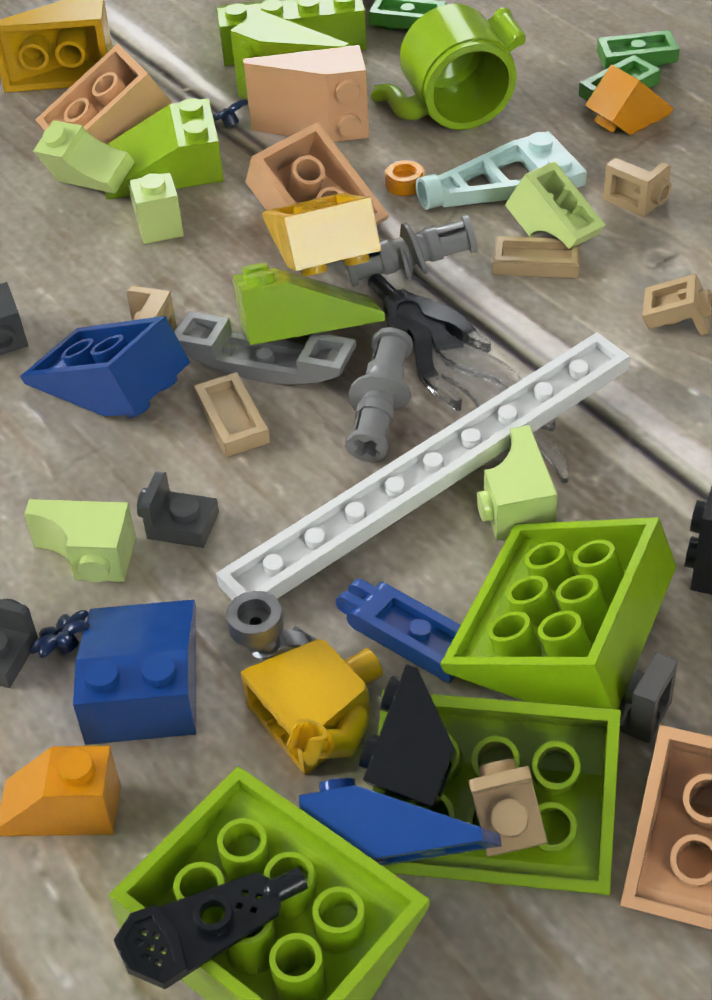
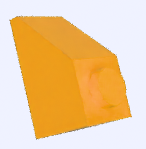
M612 64L585 104L587 108L597 114L594 122L612 134L616 128H619L629 135L667 117L674 109L640 80Z
M110 745L51 746L5 781L0 806V836L114 835L121 783Z

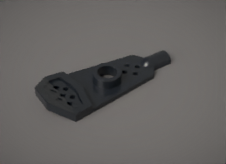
M298 867L271 880L255 872L157 907L155 904L130 913L114 938V943L128 974L160 988L167 989L277 918L280 913L281 902L308 889V886ZM211 907H220L225 911V916L221 921L215 924H208L202 921L201 916L205 910Z

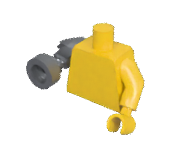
M249 591L235 597L228 605L226 612L230 636L236 643L247 647L254 657L263 660V662L241 671L246 706L304 775L313 771L327 758L352 756L356 752L369 725L370 704L367 685L383 676V669L377 656L369 648H365L344 661L326 640L316 639L296 626L292 630L283 629L282 608L274 595L265 591Z

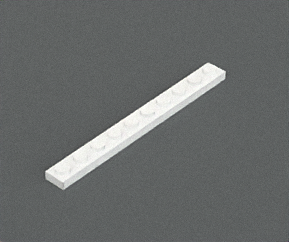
M596 332L216 573L218 586L231 600L249 591H265L278 599L510 448V428L530 425L533 433L628 371L630 356Z

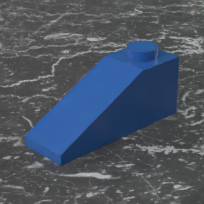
M337 778L322 781L319 783V792L298 795L301 810L382 866L502 846L499 833L357 786L353 778Z

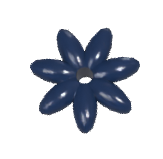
M239 100L228 108H223L221 111L212 114L214 122L222 119L226 128L238 123L239 120L235 111L247 105L248 100Z
M78 611L71 617L68 614H63L57 620L56 628L51 626L41 629L39 632L40 638L29 647L30 654L39 652L40 658H44L56 647L62 655L73 651L79 645V641L74 634L83 631L90 625L85 620L89 615L88 611Z

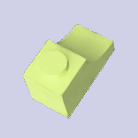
M55 120L44 131L42 138L33 150L35 155L58 182L110 193L117 192L135 163L128 152L118 150L99 141L89 134L82 125Z
M555 161L526 173L505 204L529 237L544 231L557 237L568 249L598 236L606 226Z
M148 174L142 178L130 180L128 185L130 198L143 244L183 237L178 195L171 174Z
M530 425L510 428L509 454L495 468L484 470V491L477 492V505L481 520L483 522L490 521L496 540L508 538L515 524L556 522L558 494Z
M29 499L24 515L34 548L51 550L67 558L70 561L75 580L125 582L136 539L128 502Z

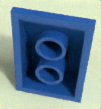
M166 316L76 328L20 377L24 384L104 417L125 415L127 418H132L145 412L151 405L149 401L158 392L174 385L178 380L177 375L190 361Z
M195 600L90 609L87 622L90 625L84 629L76 657L73 707L85 745L196 735Z

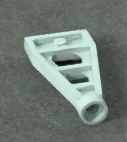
M549 131L536 132L528 137L513 140L439 176L431 174L419 177L416 180V192L418 200L425 210L439 206L444 208L505 201L510 198L521 179L509 180L500 170V168L512 162H521L531 172L555 161L576 188L586 185L587 171ZM483 174L491 183L468 186L466 182Z

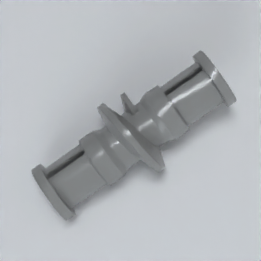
M461 215V220L438 227H435V225L430 226L417 233L413 232L407 222L402 223L399 238L381 240L382 251L369 253L370 261L347 266L353 287L359 285V280L370 278L376 273L388 275L396 273L404 268L409 280L412 279L413 265L417 264L421 271L427 274L426 261L442 260L444 256L469 250L470 253L477 252V242L469 215Z
M382 328L373 335L372 348L374 353L371 362L368 363L366 375L357 378L351 384L348 393L349 402L356 411V422L353 432L346 438L345 448L349 454L362 461L377 462L386 457L389 448L386 437L388 428L393 422L394 412L396 409L406 406L411 397L409 387L402 380L405 358L412 353L413 341L405 331L398 328Z

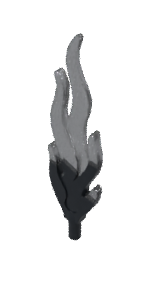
M376 273L369 278L368 286L384 302V311L387 314V327L403 330L412 338L417 373L422 384L456 411L462 409L461 395L452 385L464 392L478 408L522 380L521 376L507 363L488 354L491 351V340L477 331L460 312L440 302L410 293L404 288L396 290L380 273ZM555 418L540 428L548 432L554 431ZM534 431L533 435L541 455L552 465L561 483H568L569 467L566 456L554 441L539 431Z

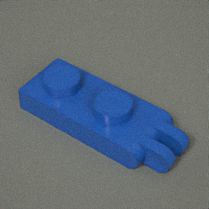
M358 578L348 586V591H343L336 598V606L347 615V622L353 629L448 684L455 678V676L444 673L440 663L459 630L460 624L384 582H379L376 586H373Z

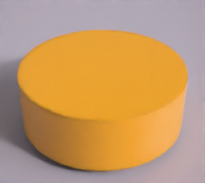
M397 161L389 165L385 170V187L390 193L399 196L417 194L416 180L419 177L425 176V170L414 161Z

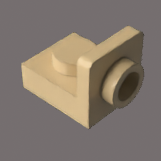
M615 157L606 164L603 200L645 217L658 205H663L668 199L672 189V183L669 181L671 165L662 162L650 172Z
M696 273L645 288L642 318L648 329L673 325L682 320L692 318L701 336L710 333L712 292L710 289H703Z
M130 286L127 291L131 319L139 320L166 316L174 330L176 320L171 291Z
M505 759L478 767L480 777L470 779L468 782L479 825L482 828L499 833L502 844L501 847L485 849L487 857L548 844L529 766L516 768L514 759Z

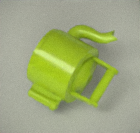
M456 2L434 8L422 15L410 27L401 43V70L415 94L407 97L398 86L386 83L374 85L375 88L370 98L373 102L388 101L392 111L400 119L413 121L429 115L440 125L450 129L466 130L481 126L496 117L505 108L513 95L517 75L515 63L510 52L525 43L526 35L512 17V12L506 7L497 9L488 20L475 8L464 4H457Z

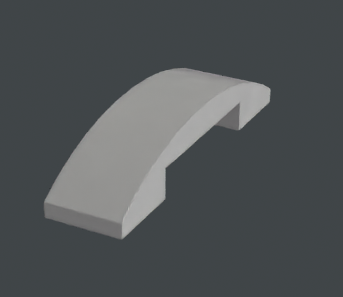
M193 311L187 312L174 332L186 355L196 361L228 374L237 372L241 378L274 384H309L339 377L356 348V339L322 333L311 334L306 344L276 340L250 345L245 334L232 332L228 317Z

